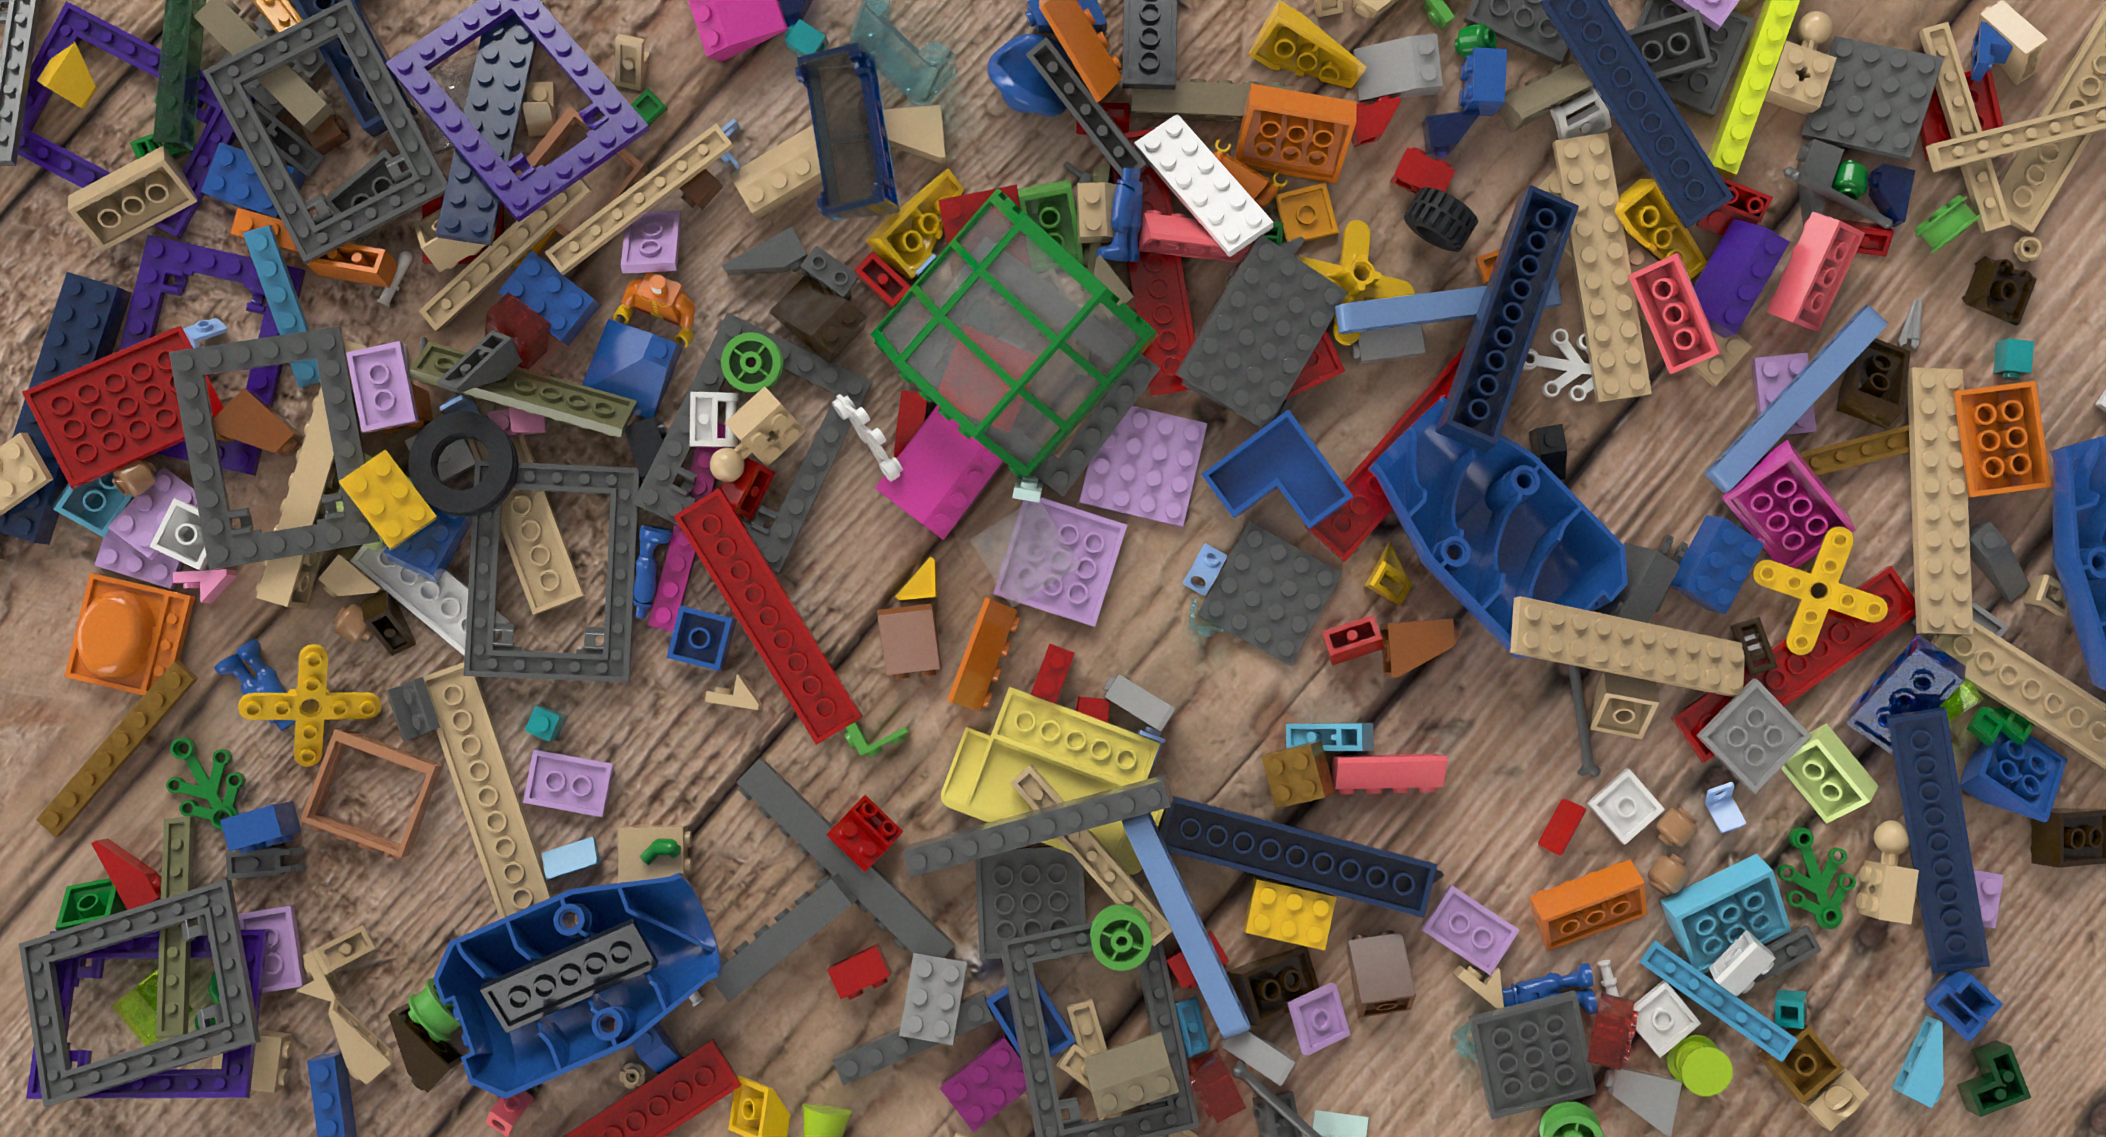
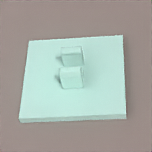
M1315 1110L1312 1128L1322 1137H1366L1369 1118Z

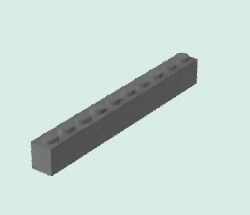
M764 758L758 759L737 781L741 786L738 789L740 793L748 800L753 798L760 805L758 810L768 819L773 817L779 823L777 828L786 837L793 836L799 842L796 845L798 849L806 856L811 854L818 861L816 866L824 874L828 875L831 873L833 876L836 874L841 876L858 898L855 901L857 906L864 912L869 910L876 917L874 921L882 930L886 931L889 929L896 936L894 941L902 949L906 950V948H909L913 953L944 958L954 947L955 943L875 865H872L864 872L826 835L834 826Z
M1165 774L912 843L905 848L903 854L910 877L1169 808L1174 800Z

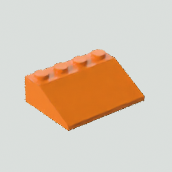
M1039 0L1040 10L1095 101L1099 102L1122 79L1120 71L1123 66L1116 55L1111 57L1106 49L1110 46L1103 32L1097 34L1093 27L1096 20L1088 8L1086 10L1082 9L1078 2L1080 0Z
M1251 83L1234 158L1254 170L1271 173L1279 172V174L1337 184L1356 125V101Z
M2036 381L1953 391L1969 498L2052 487Z
M985 597L949 693L948 702L981 711L982 706L988 707L993 694L988 691L992 681L997 683L1002 670L998 666L1000 657L1006 658L1011 642L1007 641L1010 631L1016 632L1021 618L1016 616L1018 612L1016 609Z

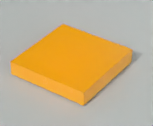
M1326 182L1274 196L1280 222L1283 223L1285 242L1302 236L1305 239L1303 243L1339 234Z

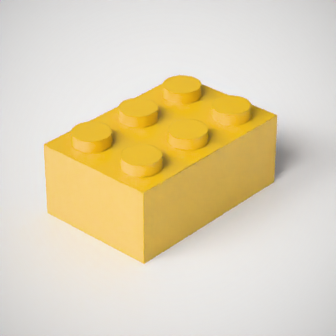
M386 449L338 481L391 551L437 519L435 513Z
M1254 876L1242 929L1248 934L1325 950L1336 896L1318 890Z

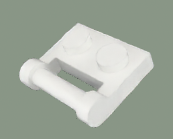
M1594 87L1590 88V92L1564 106L1558 105L1550 110L1551 116L1555 121L1559 140L1599 134L1612 127L1609 110ZM1595 101L1594 106L1566 120L1567 115Z
M690 392V447L735 448L739 445V439H736V435L726 424L725 438H717L718 402H726V422L736 413L737 402H739L738 393Z

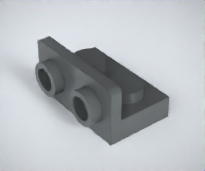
M815 246L800 266L804 276L810 277L847 300L851 298L850 289L858 280V274L820 247Z
M423 677L413 679L403 686L387 690L386 693L403 741L427 735L440 728Z
M1287 1090L1275 1094L1298 1115L1293 1091ZM1262 1097L1252 1098L1254 1105L1253 1115L1257 1121L1259 1131L1258 1137H1302V1133Z

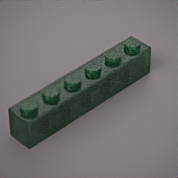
M206 0L165 1L153 141L160 146L164 145L167 150L193 151L204 27L193 16L206 5Z

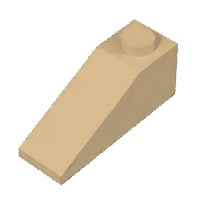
M335 998L331 1001L328 1014L350 1075L356 1080L360 1079L367 1085L392 1063L393 1051Z

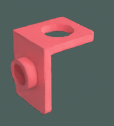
M523 1091L507 1099L500 1097L490 1110L486 1123L505 1137H508L516 1121L533 1101V1096ZM495 1120L502 1123L504 1127L500 1126Z

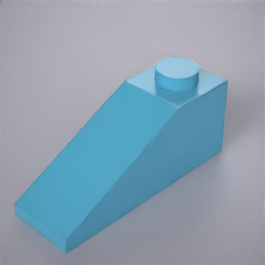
M1373 723L1286 724V748L1321 740L1324 751L1374 750Z
M1926 1016L1895 1079L1892 1089L1932 1108L1934 1103L1940 1099L1942 1094L1941 1088L1944 1084L1943 1022Z

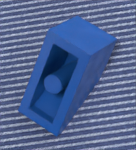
M660 1022L632 1044L639 1057L657 1074H660L683 1058Z

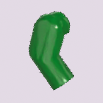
M659 838L651 843L640 855V858L647 865H650L659 855H669L671 858H676L681 853V846L674 839Z

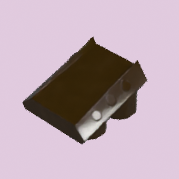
M1984 256L1975 263V271L1962 300L1970 307L2017 326L2022 320L2037 278L2032 276L2027 270L2015 269L2013 263L2008 259L1993 260Z

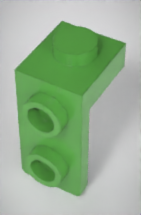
M1426 0L1423 5L1428 12L1427 16L1434 26H1438L1441 31L1448 27L1455 17L1443 0Z
M855 722L846 727L848 733L845 734V737L851 748L856 747L860 756L867 754L868 758L882 752L881 746L891 741L892 745H895L907 739L905 733L910 730L907 726L869 745L859 723Z

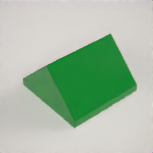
M107 878L67 886L55 926L56 931L58 932L126 911L127 908L111 879Z

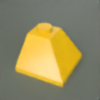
M741 1075L737 1076L742 1085L734 1090L728 1130L744 1137H787L790 1126V1113L774 1089Z

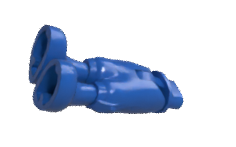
M1123 168L1122 178L1117 179V183L1121 184L1116 186L1112 202L1111 225L1113 231H1115L1113 241L1108 246L1098 248L1096 257L1101 255L1103 259L1139 261L1138 233L1142 226L1143 182H1139L1140 169Z
M642 525L640 528V555L636 561V579L633 587V604L637 606L635 617L646 618L648 608L653 607L651 600L656 593L658 567L654 551L658 544L670 542L673 535L672 529L652 525Z
M257 639L247 642L236 651L237 654L225 658L214 667L220 675L232 674L242 683L241 691L243 695L249 693H287L277 677V672L271 667L264 665L260 656L261 644ZM243 660L255 671L257 679L249 673ZM269 720L271 724L275 723L282 732L294 724L295 720Z
M1589 963L1580 964L1575 972L1561 977L1558 973L1549 972L1546 976L1525 980L1516 984L1511 983L1510 988L1502 989L1504 1007L1561 994L1563 992H1559V990L1566 987L1593 986L1591 967ZM1591 988L1575 991L1579 1006L1587 1014H1597V1001L1594 991Z

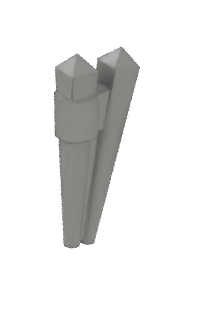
M1913 300L1897 341L1900 347L1904 346L1907 340H1911L1910 347L1913 350L1919 346L1922 331L1920 326L1923 300Z

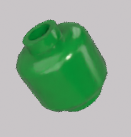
M1484 23L1463 27L1458 33V38L1455 39V50L1457 54H1461L1466 60V57L1471 54L1475 47L1496 48L1495 32Z
M1854 160L1844 161L1838 166L1831 188L1854 200L1859 199L1867 190L1868 171L1866 167Z

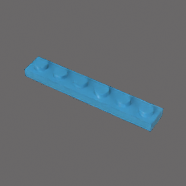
M272 225L244 232L245 241L279 334L285 335L310 331ZM316 359L290 363L299 388L320 382Z
M1656 940L1653 941L1639 961L1642 965L1779 1061L1783 1062L1798 1041L1793 1035Z

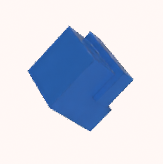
M1960 970L1948 972L1924 998L1925 1004L1968 1042L1988 1023L1985 1019L1990 1020L2003 1005L1972 974Z

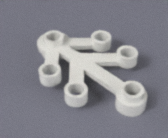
M1561 328L1555 330L1551 334L1550 339L1554 345L1560 348L1568 360L1538 355L1537 351L1530 348L1528 354L1532 355L1533 362L1527 363L1525 361L1522 369L1529 371L1538 366L1567 371L1554 381H1549L1543 385L1542 392L1548 398L1558 395L1561 388L1579 375H1591L1590 364L1583 362L1568 341L1569 335L1567 331ZM1556 333L1563 335L1564 339L1562 342L1556 340ZM1584 333L1578 337L1577 346L1588 354L1587 346L1582 344V338L1585 337ZM1592 377L1582 385H1576L1569 390L1568 396L1571 401H1582L1586 394L1594 389ZM1548 385L1555 387L1554 394L1547 391ZM1575 389L1581 391L1582 395L1580 398L1574 396L1573 391Z
M837 395L836 400L832 402L834 409L843 420L849 418L860 439L864 443L867 442L872 454L880 463L879 466L890 482L894 481L900 476L903 468L895 457L890 460L880 446L886 442L883 433L878 428L871 431L864 425L870 421V418L862 407L855 410L856 407L848 396L843 398L842 395Z

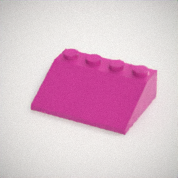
M688 0L706 56L709 58L725 61L788 30L779 0Z
M937 405L897 457L898 462L903 468L900 476L890 482L884 475L875 486V489L936 536L944 540L1003 461L973 437L967 439L957 429L960 425L954 419L948 421L937 411L940 408Z
M1788 440L1765 454L1722 497L1750 533L1764 543L1763 548L1775 562L1792 568L1800 566L1818 554L1824 536L1831 528L1838 526L1845 527L1850 532L1856 530L1849 514Z

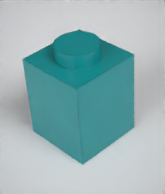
M801 19L795 25H790L785 34V43L788 49L813 65L816 64L829 44L826 35Z
M2007 338L1996 342L1993 374L2003 375V379L2020 380L2021 376L2032 373L2035 341Z
M535 706L524 731L549 742L557 741L567 716L545 706Z
M1778 989L1775 998V1024L1780 1027L1804 1029L1807 1020V992Z

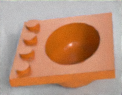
M90 573L64 677L145 695L174 661H180L196 596Z

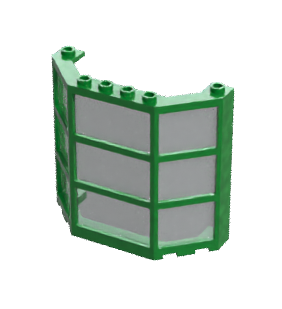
M997 188L872 331L871 336L875 339L874 344L887 354L894 365L901 370L898 375L908 384L914 382L920 388L918 393L930 403L933 400L939 405L940 408L937 411L948 421L954 419L960 425L957 429L967 439L973 437L1008 464V469L1018 478L1023 476L1030 479L1158 337L1159 333L1124 302L1119 306L1117 304L1120 300L1119 297L1023 212L1006 194Z

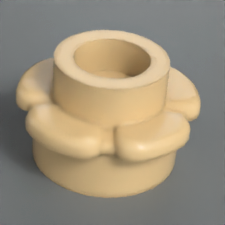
M2024 236L2014 245V253L2018 255L2017 258L2022 262L2036 260L2042 251L2040 241L2034 237Z
M629 1062L623 1066L624 1069L620 1071L619 1078L626 1088L635 1089L637 1086L640 1087L644 1084L646 1071L641 1064ZM634 1073L635 1078H631L630 1074Z

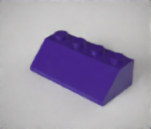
M1737 219L1731 221L1693 286L1713 332L1723 338L1737 334L1790 243L1788 240L1768 228Z

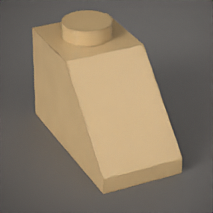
M339 554L318 578L324 584L323 589L333 597L337 595L342 597L375 595L385 590L350 561L351 558L347 555Z

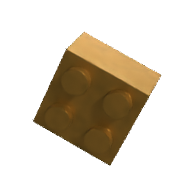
M1321 740L1272 751L1261 756L1275 809L1325 798L1335 793Z
M1806 1024L1804 1029L1788 1028L1786 1030L1797 1038L1798 1041L1783 1062L1764 1049L1757 1054L1758 1058L1789 1095L1803 1104L1845 1069L1810 1026Z

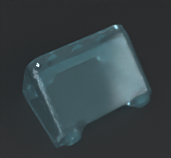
M862 0L850 30L849 36L852 45L912 102L920 105L926 104L957 73L954 53L939 41L929 42L919 51L887 21V14L891 11L889 6L890 0Z

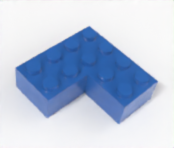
M1289 410L1285 411L1201 474L1233 518L1239 517L1275 489L1279 488L1306 526L1311 530L1354 498Z

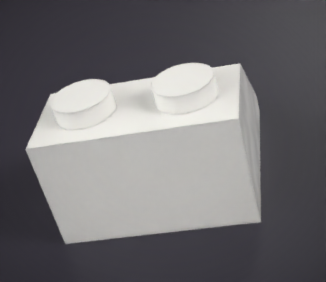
M174 498L149 547L198 570H209L198 507Z
M1746 930L1709 969L1714 980L1737 997L1741 992L1743 994L1747 993L1755 984L1753 980L1760 973L1766 974L1773 967V961L1776 958L1766 946Z

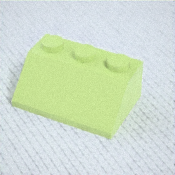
M1826 723L1809 732L1812 737L1781 769L1827 824L1871 802L1879 786Z

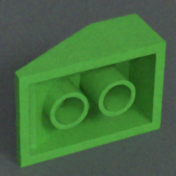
M1070 179L1019 188L1018 196L1022 211L1076 260L1084 264L1082 245L1078 243L1077 216ZM1026 235L1029 256L1032 261V271L1034 273L1062 268Z

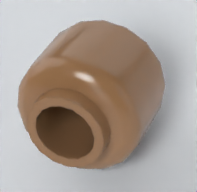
M148 459L137 460L114 471L112 482L123 495L138 497L156 483L154 475L156 468Z
M351 604L348 607L344 605L332 622L335 624V633L351 643H358L362 638L367 641L372 634V631L363 621L362 608L356 604Z
M1682 807L1679 809L1670 808L1656 824L1657 829L1661 832L1658 838L1669 847L1673 844L1678 847H1684L1698 831L1695 825L1697 820Z
M1671 854L1670 857L1659 856L1648 872V878L1651 881L1649 885L1666 896L1670 893L1677 894L1689 877V872L1684 867L1686 862L1674 854Z

